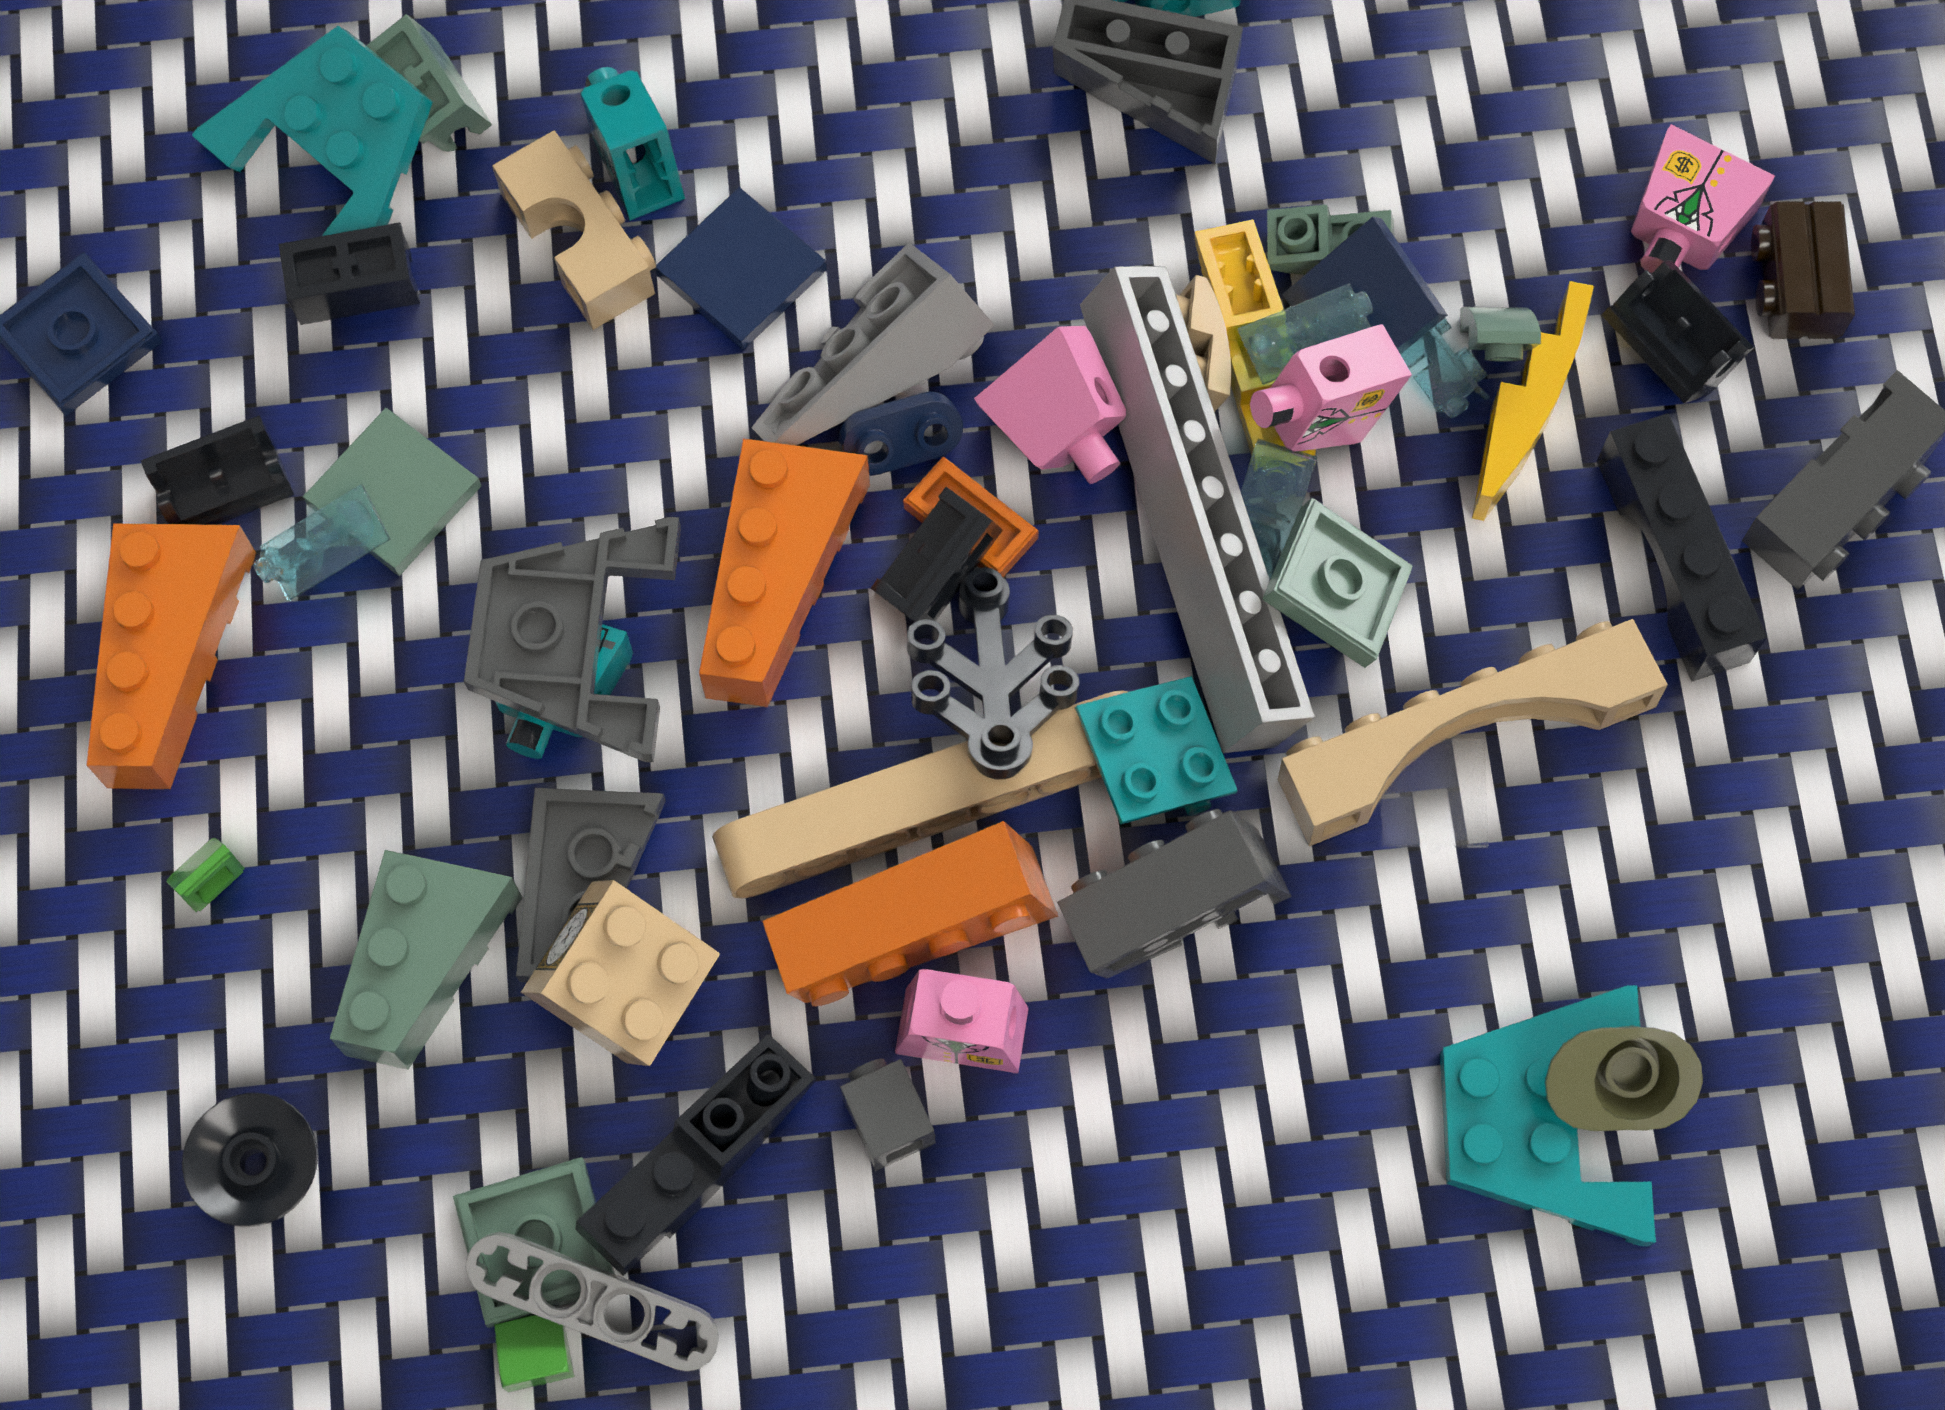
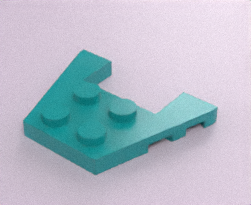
M336 26L199 126L192 136L229 168L241 172L276 125L353 191L351 198L322 235L325 236L389 224L393 209L389 206L401 173L407 175L433 101L349 31Z
M1627 985L1443 1047L1440 1052L1446 1184L1526 1210L1532 1208L1566 1219L1570 1224L1591 1231L1594 1229L1625 1238V1242L1638 1246H1651L1656 1242L1652 1182H1583L1580 1174L1578 1128H1573L1556 1116L1547 1101L1545 1078L1551 1059L1563 1043L1580 1032L1630 1025L1640 1027L1637 985Z

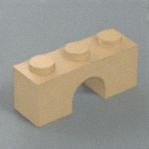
M553 130L492 165L502 197L531 239L557 226H570L583 232L575 245L554 258L562 285L593 330L655 294L650 271L656 268V263L651 252L638 235L629 239L620 225L625 222V219L618 204L607 190L598 194L589 179L594 177L592 169L576 145L567 149L556 131Z

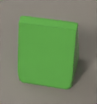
M212 838L172 873L166 882L197 913L202 911L238 878L245 868L223 843L216 838Z
M537 1315L495 1324L500 1380L502 1388L508 1393L575 1377L565 1326Z

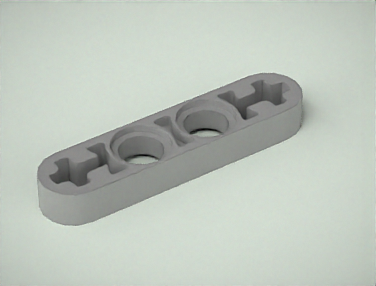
M494 1232L486 1234L474 1244L467 1255L465 1265L467 1278L474 1289L488 1297L676 1370L692 1371L700 1369L709 1363L716 1353L719 1340L717 1324L708 1312L693 1304L510 1233ZM498 1246H503L510 1250L508 1262L525 1270L529 1267L530 1256L541 1259L543 1263L531 1280L529 1297L516 1292V1289L523 1281L522 1278L508 1273H503L497 1282H492L485 1278L488 1267L479 1262L480 1254L492 1255ZM560 1269L573 1273L581 1286V1293L577 1302L565 1308L554 1307L547 1303L541 1289L545 1276L552 1271ZM622 1294L632 1295L637 1298L643 1305L645 1313L641 1325L634 1331L627 1333L618 1332L611 1328L605 1317V1308L608 1302L615 1296ZM658 1305L670 1310L663 1320V1324L684 1329L688 1320L698 1322L700 1324L699 1336L707 1340L704 1349L693 1347L689 1351L688 1356L680 1355L676 1352L677 1340L661 1332H658L656 1346L643 1342L653 1327L656 1306Z

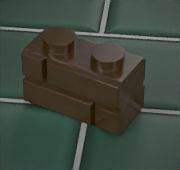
M1804 201L1771 204L1761 225L1754 226L1751 236L1752 259L1754 262H1763L1764 280H1759L1757 285L1756 310L1759 317L1768 318L1769 337L1772 339H1801L1804 336H1808L1809 339H1837L1843 336L1855 316L1844 204L1841 201H1813L1810 204H1805Z

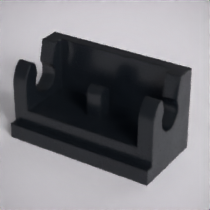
M400 222L279 244L287 301L300 325L420 304L418 287L410 265L413 259Z
M1672 260L1664 261L1652 274L1648 270L1643 272L1615 303L1609 306L1602 314V317L1683 403L1709 395L1754 348Z
M260 415L141 460L144 472L159 498L156 501L168 524L217 525L294 495L276 445Z
M947 487L938 496L940 499L881 580L877 578L870 588L914 622L924 619L933 621L938 619L959 591L962 580L976 568L1003 531L993 520Z

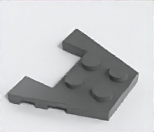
M679 517L655 520L656 525L628 532H624L623 528L601 532L597 539L563 546L561 542L480 560L464 683L467 689L643 762L654 763L660 714L658 699L594 694L608 577L622 576L675 580L681 534Z

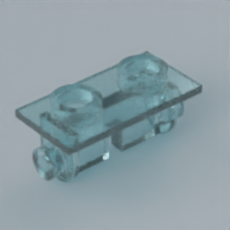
M1350 283L1242 326L1237 331L1264 385L1276 380L1291 357L1301 349L1370 328L1366 316L1372 314L1373 309L1367 293L1364 290L1354 293Z
M1444 318L1405 350L1401 357L1408 369H1410L1427 356L1431 363L1413 376V378L1432 402L1433 407L1438 413L1445 411L1449 418H1454L1469 406L1470 403L1465 397L1471 392L1475 391L1485 401L1490 398L1479 383L1488 374L1466 346L1457 352L1443 335L1452 328L1448 320Z
M360 484L261 545L260 559L254 562V568L257 575L265 583H270L273 580L277 581L287 601H291L388 542L391 538L364 485Z

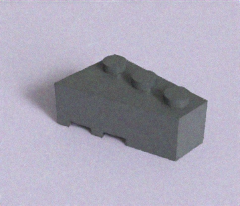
M1064 0L1053 43L1054 74L1215 164L1239 62L1243 27L1113 0Z
M1898 370L1883 384V389L1874 403L1860 417L1854 414L1840 429L1842 434L1816 460L1811 459L1762 510L1742 539L1750 549L1797 590L1814 574L1822 581L1826 580L1849 555L1843 546L1855 534L1866 540L1890 515L1891 512L1884 505L1896 493L1906 500L1931 474V471L1924 464L1945 436V410Z
M1220 809L1211 810L1189 821L1185 826L1188 833L1167 844L1163 840L1147 843L1128 855L1130 864L1109 875L1106 870L1093 872L1072 884L1073 894L1057 903L1089 971L1108 979L1182 945L1180 939L1215 922L1218 929L1236 922L1237 917L1234 911L1266 894L1269 895L1273 905L1292 897L1259 830L1231 810L1222 814Z

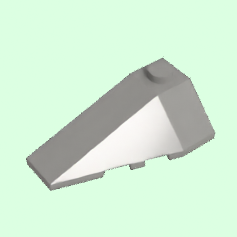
M909 242L863 286L853 299L860 306V309L847 326L843 329L831 327L821 339L820 343L824 348L821 358L813 368H803L794 373L752 426V429L763 441L796 446L846 421L852 414L871 408L949 369L958 360L969 357L980 347L984 335L994 326L993 322L950 273Z

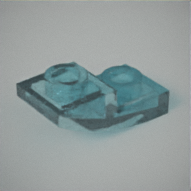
M1258 439L1254 446L1241 495L1269 579H1271L1299 510L1303 506L1318 457L1301 451L1293 452L1284 446Z

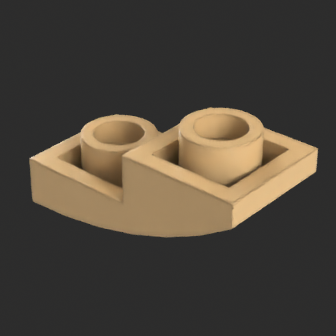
M1195 275L1179 295H1175L1215 412L1230 396L1231 359L1228 335L1220 306L1208 279Z

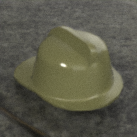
M1634 1025L1598 1028L1580 1032L1563 1043L1551 1059L1545 1078L1547 1101L1556 1116L1573 1128L1589 1131H1646L1666 1128L1686 1116L1696 1104L1703 1084L1701 1062L1688 1042L1674 1032Z

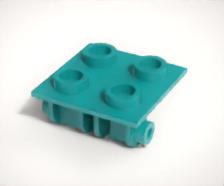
M1192 676L1076 705L1077 715L1120 824L1185 807L1188 816L1197 815L1211 808L1210 800L1237 793V787Z

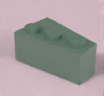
M389 850L384 851L330 1036V1040L345 1056L409 1070L454 1002V994L474 964L478 966L489 949L488 943L508 913L512 915L523 897L513 878Z

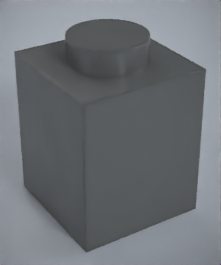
M883 1058L876 1059L859 1066L849 1073L848 1077L851 1082L840 1086L842 1098L875 1171L936 1144L933 1126L901 1059L888 1065Z

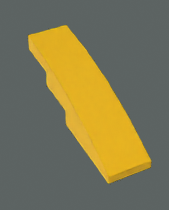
M1254 219L1195 231L1194 239L1203 277L1208 279L1223 315L1230 349L1231 388L1255 469L1315 457L1316 449L1293 452L1286 448L1275 427L1262 428L1258 426L1251 413L1250 402L1254 392L1271 388L1293 356L1285 332L1286 315Z
M1569 282L1559 308L1555 335L1541 332V344L1528 351L1521 386L1505 382L1500 383L1491 408L1472 519L1485 520L1520 474L1547 426L1581 342L1594 289L1593 285Z

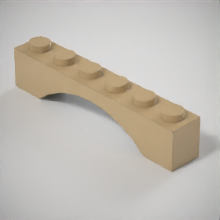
M1631 619L1612 626L1609 621L1597 623L1582 631L1573 643L1555 649L1552 644L1539 646L1524 654L1519 659V664L1500 672H1497L1495 667L1481 669L1465 678L1461 682L1462 687L1442 695H1439L1437 690L1426 691L1407 701L1403 705L1404 710L1384 718H1381L1378 713L1369 714L1350 723L1345 728L1344 734L1324 742L1319 736L1311 737L1292 746L1286 752L1287 756L1282 758L1277 780L1308 845L1312 846L1367 824L1381 797L1404 769L1430 748L1461 732L1495 722L1525 719L1569 722L1601 730L1655 708L1668 684L1635 621Z

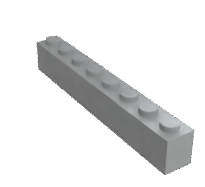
M1114 267L1080 303L1087 329L1095 341L1126 408V417L1118 424L1222 752L1229 753L1275 748L1315 718L1281 613L1262 600L1270 579L1167 267Z

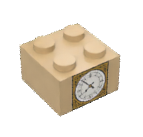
M594 881L589 885L521 993L627 1064L650 1066L721 953L616 881Z

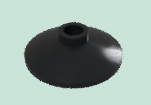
M263 1093L235 1095L211 1107L192 1128L185 1143L182 1158V1172L185 1185L194 1202L201 1210L215 1220L237 1227L265 1225L278 1220L293 1210L308 1192L317 1169V1143L313 1130L305 1117L285 1100ZM256 1153L265 1154L266 1166L264 1170L257 1175H247L245 1171L247 1159Z

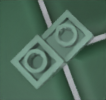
M1327 204L1267 210V253L1270 270L1305 275L1372 216L1382 218L1394 236L1391 210L1330 215Z
M1460 308V332L1469 333L1468 350H1485V360L1520 361L1523 360V351H1531L1541 344L1539 323L1535 314L1529 308Z

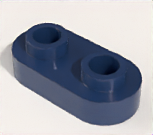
M924 392L852 414L843 423L839 431L838 443L841 452L868 455L869 476H874L948 454L957 446L962 437L963 421L955 405L948 397L937 392ZM933 424L942 425L940 432L931 437L924 436V432L929 426ZM874 441L883 442L882 447L877 452L871 454L864 452L869 443Z

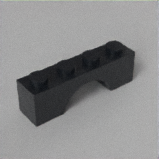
M1669 413L1610 431L1597 459V464L1619 515L1628 516L1637 523L1653 550L1666 591L1668 606L1667 626L1691 682L1750 663L1767 639V635Z

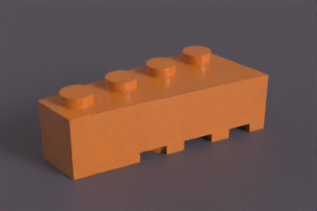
M743 438L699 671L706 699L763 707L769 706L801 636L800 630L812 605L815 606L829 567L836 552L840 551L849 532V524L858 504H862L869 489L868 455Z
M113 524L86 764L107 789H171L198 715L195 709L205 681L210 682L218 660L215 654L226 623L231 624L239 603L236 596L245 572H250L256 556V551L240 525Z
M1002 821L765 919L762 922L787 994L804 1003L811 1002L812 1006H823L847 996L849 988L869 981L880 982L905 973L910 967L953 954L962 949L1059 916L1032 845L1007 823Z

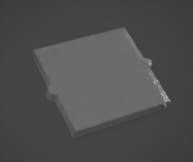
M1444 739L1432 745L1401 771L1380 799L1381 847L1428 848L1432 854L1439 853L1441 848H1488L1485 739Z

